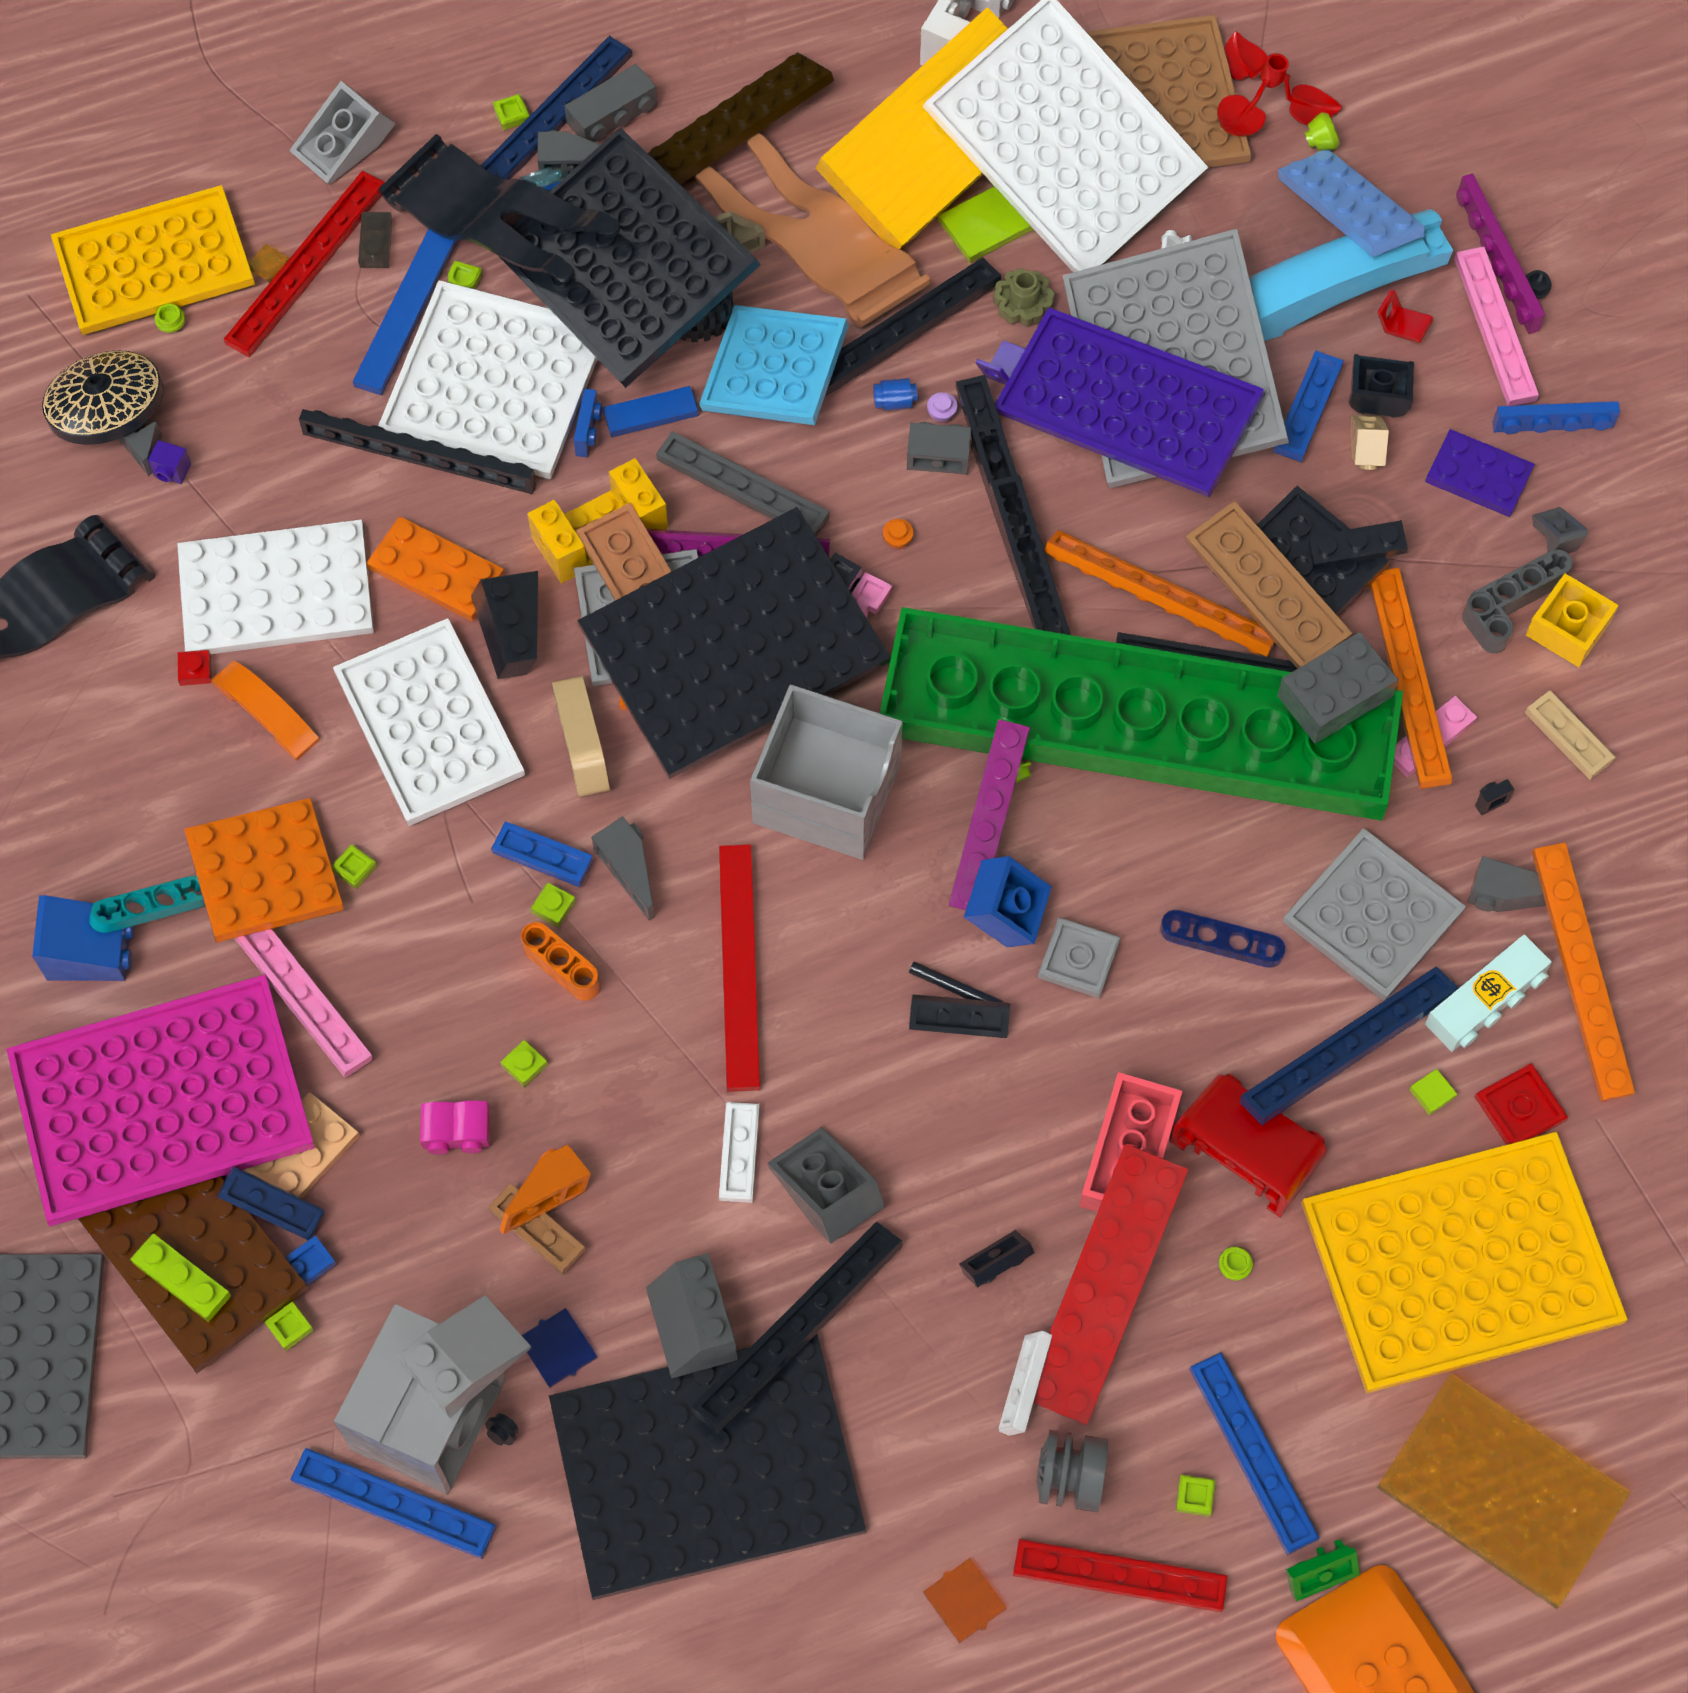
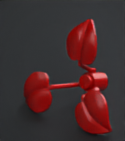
M1237 31L1228 39L1224 50L1231 77L1236 80H1244L1249 76L1254 80L1260 76L1262 83L1251 103L1241 95H1228L1221 100L1217 108V117L1220 127L1225 132L1243 137L1260 131L1265 123L1266 114L1255 105L1258 103L1266 87L1275 88L1282 82H1284L1286 100L1292 102L1289 112L1301 124L1308 126L1321 112L1328 113L1330 118L1340 112L1342 106L1330 95L1316 87L1300 84L1294 86L1292 92L1290 91V74L1286 73L1289 61L1284 55L1273 53L1267 56L1260 47L1245 39Z

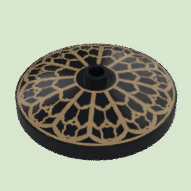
M121 350L96 353L69 365L52 380L43 397V414L52 432L65 441L83 445L114 441L134 432L154 415L163 398V381L154 363L141 354Z

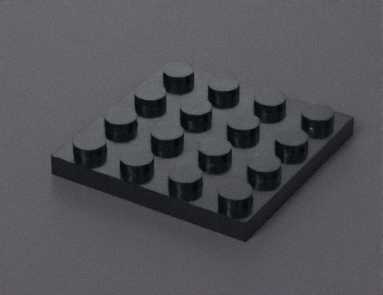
M1298 485L1257 524L1260 530L1337 616L1389 567V560L1382 557L1314 569L1309 536L1343 531L1350 528Z

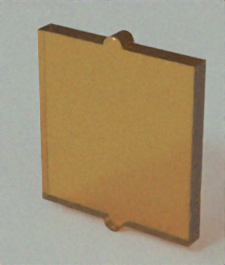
M970 1558L951 1572L945 1571L943 1578L923 1591L925 1597L959 1644L979 1629L985 1630L988 1622L1006 1610L1005 1605Z

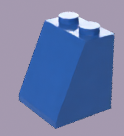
M39 895L32 957L47 981H125L126 969H131L132 953L131 950H128L129 939L134 938L135 926L108 933L98 932L89 923V915L94 903ZM105 916L107 920H110L111 916Z

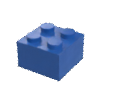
M1010 856L981 860L964 918L1006 947L1035 944L1052 886Z

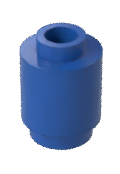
M909 378L881 380L880 384H873L875 409L883 408V411L912 408V402H917L916 383L910 384Z

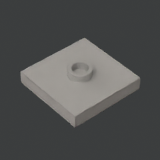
M1058 917L1038 973V978L1100 999L1120 942V937Z

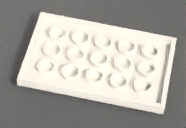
M362 520L177 543L185 652L209 650L210 654L374 633Z
M448 618L333 667L334 673L408 826L525 776L524 769Z

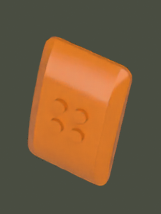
M1377 1565L1368 1569L1288 1617L1278 1625L1275 1632V1640L1279 1649L1307 1693H1475L1402 1580L1392 1568L1386 1565Z

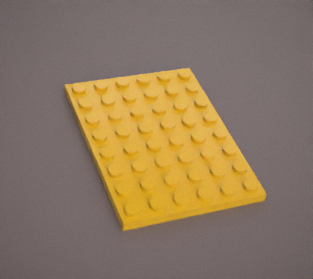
M1557 1132L1302 1199L1301 1204L1366 1394L1622 1325L1628 1320Z

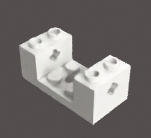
M938 0L921 28L920 65H924L970 23L961 19L962 17H967L970 8L982 12L988 7L1000 18L1005 9H1010L1014 0Z

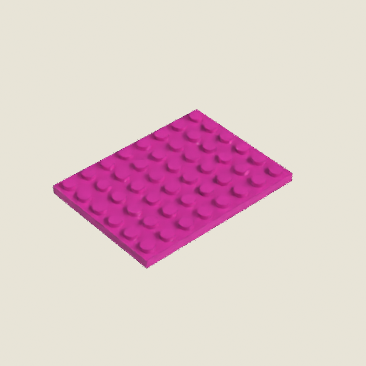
M266 974L6 1048L45 1217L49 1227L226 1175L233 1165L243 1170L315 1148Z

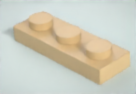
M1548 691L1527 707L1525 714L1589 780L1613 763L1615 756L1551 691Z

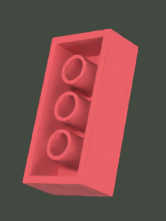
M1118 1072L1082 1191L1079 1207L1098 1212L1125 1144L1159 1158H1164L1183 1091Z

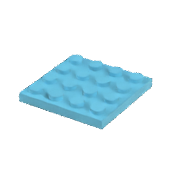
M734 305L699 403L702 411L815 425L849 326L847 319Z

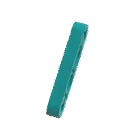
M197 875L101 899L92 906L89 923L96 931L108 933L200 908L205 905L202 893L197 895L195 892H189L190 888H193L195 892H201ZM162 894L168 895L173 899L174 903L163 905L159 903L157 896ZM135 902L140 904L144 911L132 913L126 905ZM105 916H111L110 920H107Z

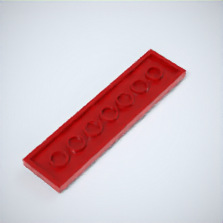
M1124 1145L1049 1332L1052 1338L1033 1401L1034 1404L1086 1426L1088 1425L1189 1169L1130 1145Z

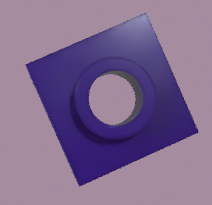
M160 440L157 441L148 459L153 475L163 482L173 481L182 484L191 466V461L185 448Z

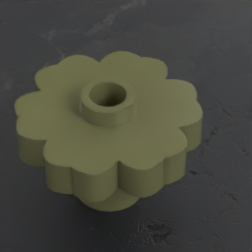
M1019 268L1015 271L1007 272L1005 281L1002 280L996 283L993 303L999 306L998 314L1006 319L1007 322L1013 324L1020 320L1024 326H1030L1033 323H1040L1043 314L1046 313L1048 308H1052L1054 291L1049 288V279L1042 276L1040 272H1031Z

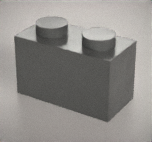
M930 422L910 423L907 470L967 475L971 427H963L958 424L949 426L934 425Z

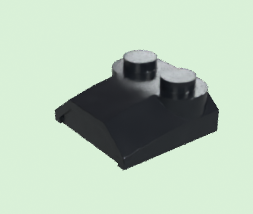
M1354 354L1351 392L1349 396L1350 407L1362 414L1383 415L1392 418L1406 415L1411 410L1413 402L1414 361L1406 362Z

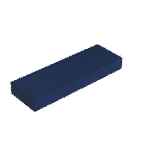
M234 1165L231 1167L217 1194L218 1198L306 1240H310L325 1211L323 1208Z

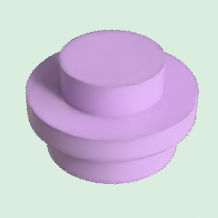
M936 393L928 400V413L938 422L949 421L957 412V401L948 393Z

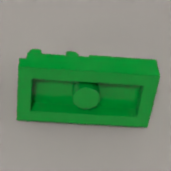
M1341 1540L1334 1541V1551L1325 1553L1324 1549L1319 1547L1316 1550V1557L1307 1561H1301L1295 1566L1287 1568L1289 1588L1295 1601L1297 1602L1359 1576L1357 1552L1354 1547L1349 1548Z

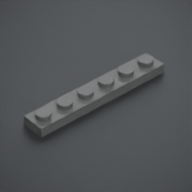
M673 431L656 453V458L661 463L771 519L798 507L815 536L819 534L829 519L828 510Z

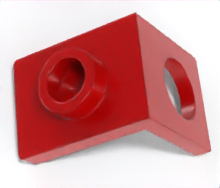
M1392 289L1377 311L1386 334L1417 343L1422 341L1434 321L1430 315L1402 308L1396 291ZM1392 302V309L1389 316L1387 317V309L1390 303Z

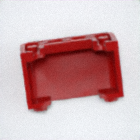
M1218 1074L1176 1122L1170 1142L1183 1151L1188 1145L1195 1146L1193 1152L1199 1155L1202 1151L1255 1187V1195L1261 1197L1264 1193L1265 1197L1270 1200L1266 1209L1281 1218L1327 1153V1148L1324 1145L1325 1140L1314 1131H1306L1282 1113L1261 1125L1240 1104L1241 1095L1248 1090L1242 1087V1083L1233 1075L1226 1074L1224 1076Z

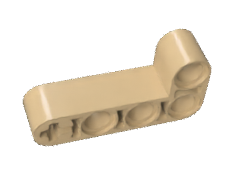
M583 676L552 682L578 797L610 791L604 756Z

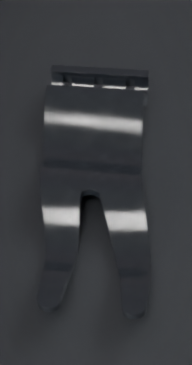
M435 134L378 189L381 196L392 208L399 212L404 209L435 234L446 239H462L474 242L518 267L533 272L547 273L560 282L570 281L575 276L574 268L561 256L544 251L526 240L503 221L506 214L514 212L547 227L569 232L590 230L606 237H614L621 230L619 221L603 211L586 210L574 206L543 187L526 180L504 179L493 175L453 144L447 146L438 134ZM435 154L438 155L436 159L433 158Z
M92 515L87 517L77 526L73 539L47 546L28 555L11 567L0 578V619L6 620L8 623L5 629L0 630V659L25 655L44 647L78 618L95 609L125 600L135 593L133 589L139 580L146 578L150 582L155 578V574L101 516ZM100 529V530H99L98 532H96V533L89 539V541H88L89 535H90L94 530ZM117 547L118 549L114 550L105 560L106 554L112 548ZM131 566H134V568L131 569V570L124 576V578H122V575H123V573L125 572V570H127V569H128L129 567H131Z

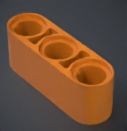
M532 922L524 926L520 937L524 953L533 963L575 998L588 1001L597 996L600 990L597 969L592 963L546 925L540 922ZM533 938L544 939L540 945L534 946L529 944ZM564 957L568 959L564 965L553 964V961L557 958ZM583 977L592 979L591 983L584 986L577 984V981Z

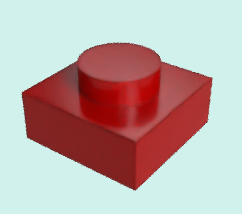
M209 650L177 652L178 682L180 686L211 683V654Z

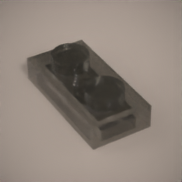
M362 212L358 257L360 268H389L392 234L391 212Z

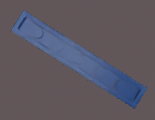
M1220 1352L1191 1366L1189 1370L1287 1556L1318 1541L1319 1536L1222 1353Z
M308 1448L304 1449L290 1479L293 1483L480 1559H483L496 1529V1525Z

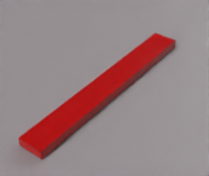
M363 170L359 173L224 337L225 345L249 358L380 199L381 194L378 189L385 182Z
M751 844L719 846L727 1092L760 1091Z

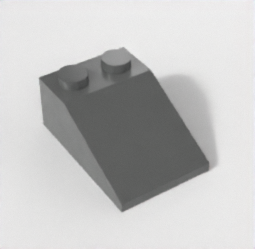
M822 1127L767 1163L770 1170L810 1223L830 1244L885 1207L877 1181Z

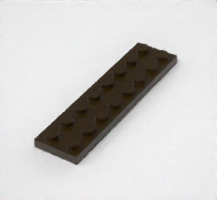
M797 52L772 70L765 72L763 76L750 85L744 86L741 91L729 99L720 102L717 107L698 117L684 129L674 133L671 138L662 144L653 147L648 154L681 185L834 81L832 72Z

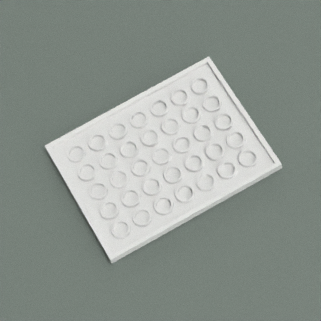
M1057 0L1039 1L922 106L1072 272L1102 265L1208 168Z

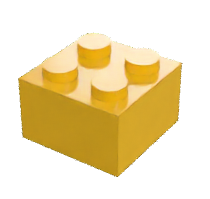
M1564 573L1533 616L1526 636L1579 668L1611 624L1619 605Z

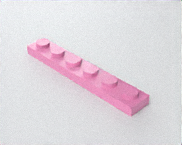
M1485 247L1456 252L1454 261L1507 406L1536 402L1539 394Z
M272 929L234 938L263 975L266 974L267 981L344 1078H347L372 1061V1054Z

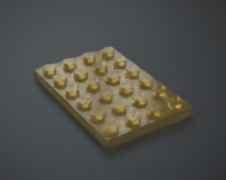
M1451 1373L1376 1487L1556 1609L1565 1600L1631 1493Z

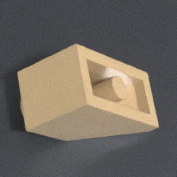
M1351 414V458L1354 464L1359 465L1361 469L1375 470L1377 466H1385L1389 430L1382 416Z

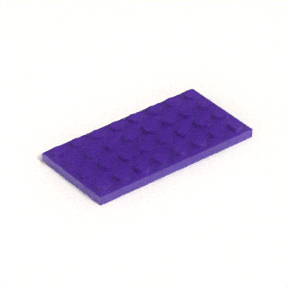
M1048 308L999 395L995 407L999 415L1210 498L1264 398L1265 392L1263 388Z

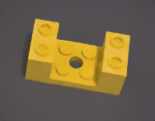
M636 458L609 471L610 491L566 514L562 512L555 500L527 513L531 538L561 584L575 577L574 568L593 565L585 551L584 544L576 533L577 529L630 502L646 529H668L666 503Z

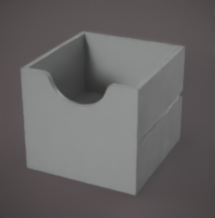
M789 685L750 779L752 823L864 860L901 766L903 721L794 685Z
M395 1304L334 1422L351 1451L448 1495L506 1380L503 1373L499 1375L449 1419L406 1370L399 1357L401 1353L427 1331L439 1324Z

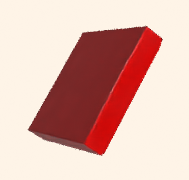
M1532 1063L1484 1088L1474 1096L1506 1145L1539 1137L1566 1122L1569 1118Z

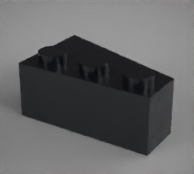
M538 571L480 579L471 598L497 679L527 675L537 659Z

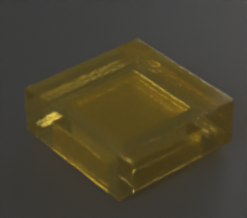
M265 244L248 264L252 272L270 283L289 258L268 244Z

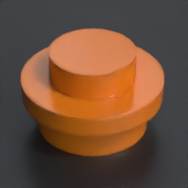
M892 519L884 525L883 539L890 547L895 549L904 548L912 541L913 528L906 520Z

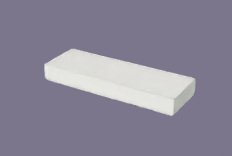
M726 1102L719 1201L753 1203L759 1104Z
M1038 1331L1025 1335L999 1424V1432L1008 1436L1025 1433L1052 1338L1051 1334Z

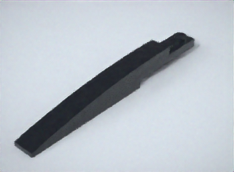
M981 375L956 381L955 387L968 427H971V446L1033 627L1037 630L1071 635L1020 475L1016 473L986 376Z

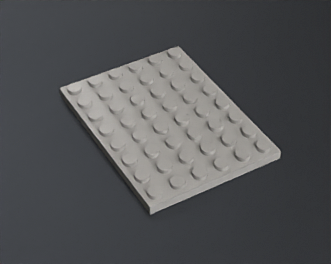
M1237 229L1062 275L1071 316L1264 389L1265 396L1232 457L1289 443ZM1101 455L1109 489L1156 477Z

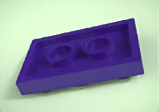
M1450 429L1425 482L1510 517L1535 464Z

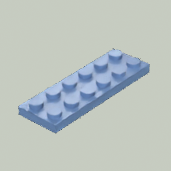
M1330 150L1318 151L1315 155L1300 161H1294L1278 169V177L1281 182L1372 257L1424 236L1423 224Z

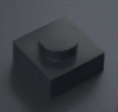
M1508 779L1498 784L1494 781L1485 785L1479 791L1480 794L1475 804L1481 816L1509 803L1514 791L1513 786Z

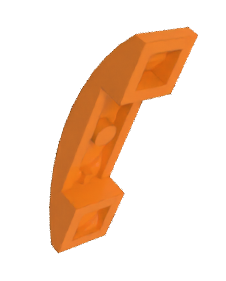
M235 660L211 680V683L232 702L236 701L273 735L275 742L296 761L320 741L313 730L276 692Z

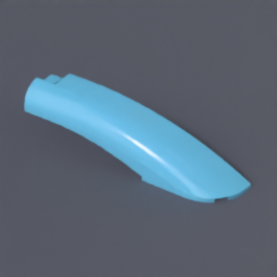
M1432 209L1410 214L1424 225V236L1375 257H1372L1345 235L1297 254L1249 277L1264 341L1282 336L1284 331L1365 292L1447 265L1453 249L1440 229L1442 219L1439 214Z

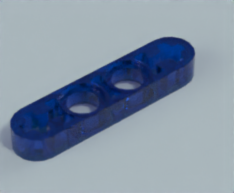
M1180 910L1168 911L1161 921V935L1171 943L1269 968L1278 966L1285 955L1286 946L1280 937ZM1173 921L1180 922V928L1177 932L1171 931ZM1190 924L1195 925L1192 937L1187 936ZM1202 928H1210L1215 932L1216 938L1210 942L1203 941L1199 938L1198 931ZM1234 936H1241L1247 941V947L1242 950H1236L1230 945L1229 940ZM1254 941H1258L1255 954L1250 953ZM1268 945L1274 947L1275 953L1272 957L1266 956Z

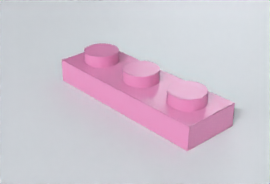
M1456 696L1435 711L1444 747L1472 726L1477 719V716ZM1405 736L1396 743L1394 765L1408 778L1415 772L1407 736Z

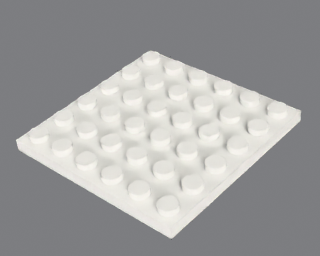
M439 280L378 426L386 431L397 434L407 433L414 438L424 441L434 440L447 447L455 449L465 448L474 454L482 456L492 455L501 461L513 464L523 463L529 468L534 469V475L551 479L582 401L584 389L587 388L596 365L597 358L548 308Z

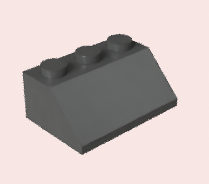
M709 1253L675 1262L646 1287L671 1379L738 1360L735 1340Z

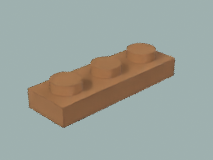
M510 1183L488 1206L489 1212L502 1222L506 1208L519 1190ZM546 1213L511 1230L562 1275L586 1251L579 1241Z

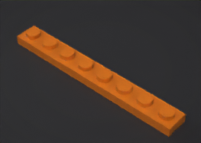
M1057 530L1047 541L1044 552L1051 555L1055 560L1073 565L1084 574L1096 576L1107 581L1114 588L1124 589L1142 601L1156 604L1167 613L1188 619L1195 626L1207 628L1219 634L1225 640L1239 643L1247 647L1252 653L1262 654L1267 657L1276 645L1258 623L1060 530Z
M1386 569L1369 586L1389 667L1398 679L1395 690L1403 691L1401 716L1419 789L1450 785L1452 783V775L1400 569Z
M1566 842L1535 848L1532 851L1533 860L1599 1100L1603 1102L1632 1096L1635 1094L1634 1086Z

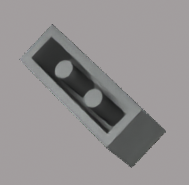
M634 64L566 104V122L577 136L592 142L599 141L606 134L618 127L625 126L631 119L641 113L650 111L657 104L656 86L641 68Z

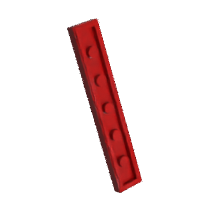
M1022 1539L1018 1540L1013 1576L1221 1613L1224 1609L1228 1575Z

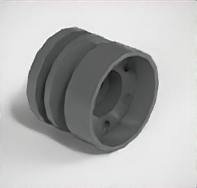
M1049 1429L1048 1437L1043 1448H1041L1036 1483L1038 1485L1039 1503L1048 1504L1050 1489L1057 1490L1056 1506L1061 1507L1067 1491L1074 1492L1075 1509L1098 1513L1106 1469L1108 1439L1085 1435L1081 1449L1075 1450L1073 1449L1072 1433L1067 1432L1064 1448L1056 1447L1058 1431Z

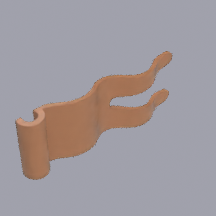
M755 134L747 140L748 147L780 195L792 206L809 213L807 218L797 219L763 211L745 199L723 176L710 166L695 175L696 180L708 192L722 213L731 211L763 226L765 238L778 245L813 284L842 301L848 317L859 328L867 325L931 284V278L927 274L922 277L916 269V262L907 253L883 241L844 199L831 192L813 188L797 177L777 150L761 134Z

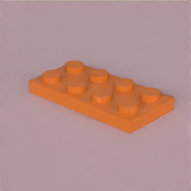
M401 516L398 517L366 562L369 570L471 622L477 616L471 595L480 579L505 576L504 569Z

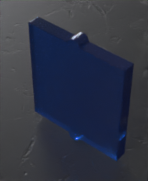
M566 1308L545 1321L543 1319L539 1320V1325L521 1335L530 1344L531 1349L527 1351V1354L549 1388L570 1375L576 1376L578 1370L597 1359V1355Z

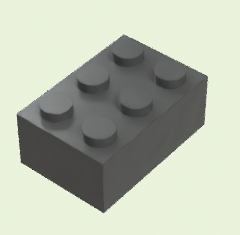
M1361 632L1283 677L1277 696L1316 744L1392 698L1398 679Z

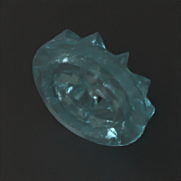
M548 167L522 176L519 179L544 187L557 182L561 175L559 169L553 170L552 167Z

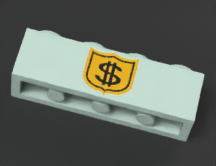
M1524 934L1432 1010L1425 1025L1451 1052L1455 1051L1459 1046L1463 1048L1468 1047L1479 1036L1476 1033L1484 1025L1488 1029L1492 1027L1502 1017L1500 1012L1507 1006L1513 1009L1525 998L1524 992L1531 986L1537 989L1548 979L1547 971L1552 961Z

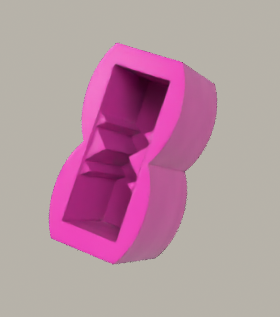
M488 1102L422 1103L420 1143L423 1149L428 1150L431 1154L440 1155L446 1154L449 1149L455 1148L462 1149L464 1153H479L482 1151V1148L490 1147L491 1109Z

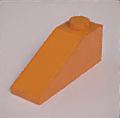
M568 1144L557 1150L554 1148L550 1149L540 1157L504 1212L499 1229L503 1235L585 1192L591 1173Z

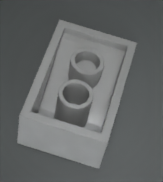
M340 81L289 151L330 185L378 148L396 123L357 90Z
M485 1295L427 1331L401 1353L399 1357L406 1370L450 1419L530 1350L531 1346Z

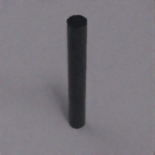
M915 961L910 967V974L966 999L1003 1002L996 997Z

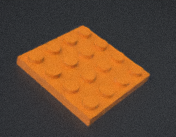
M310 798L184 829L216 943L343 911L342 900Z

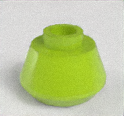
M1321 112L1308 124L1310 130L1305 132L1310 148L1316 146L1318 151L1337 150L1340 141L1332 119L1328 113Z

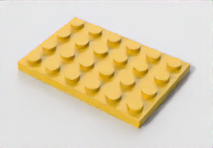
M222 185L50 234L82 335L154 315L158 308L164 304L170 303L181 307L255 285Z

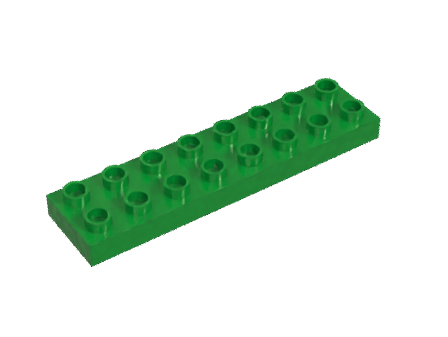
M901 607L879 714L903 721L902 739L987 754L990 752L997 722L1000 719L1030 727L1022 760L1382 821L1389 801L1403 691L1395 690L1392 698L1315 744L1277 696L1282 678L1291 672Z

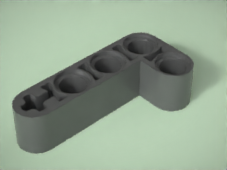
M1555 549L1474 591L1469 596L1462 613V619L1485 651L1497 654L1506 649L1513 632V624L1507 615L1550 593L1564 573L1569 574L1572 567L1571 556L1563 550ZM1525 580H1526V581H1531V582H1533L1535 585H1530V584L1526 583ZM1499 594L1507 595L1509 599L1503 598ZM1473 608L1482 609L1484 612H1477ZM1491 632H1498L1502 636H1495Z

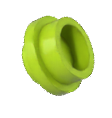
M164 304L158 308L155 314V323L157 328L163 332H176L183 327L185 315L182 309L176 305Z
M1230 1247L1222 1252L1218 1265L1224 1277L1229 1280L1239 1281L1245 1279L1250 1274L1253 1261L1251 1255L1245 1249Z

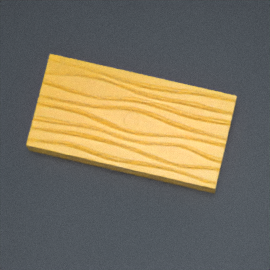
M988 7L825 153L815 167L883 241L897 249L902 250L983 175L979 168L922 106L1008 30Z

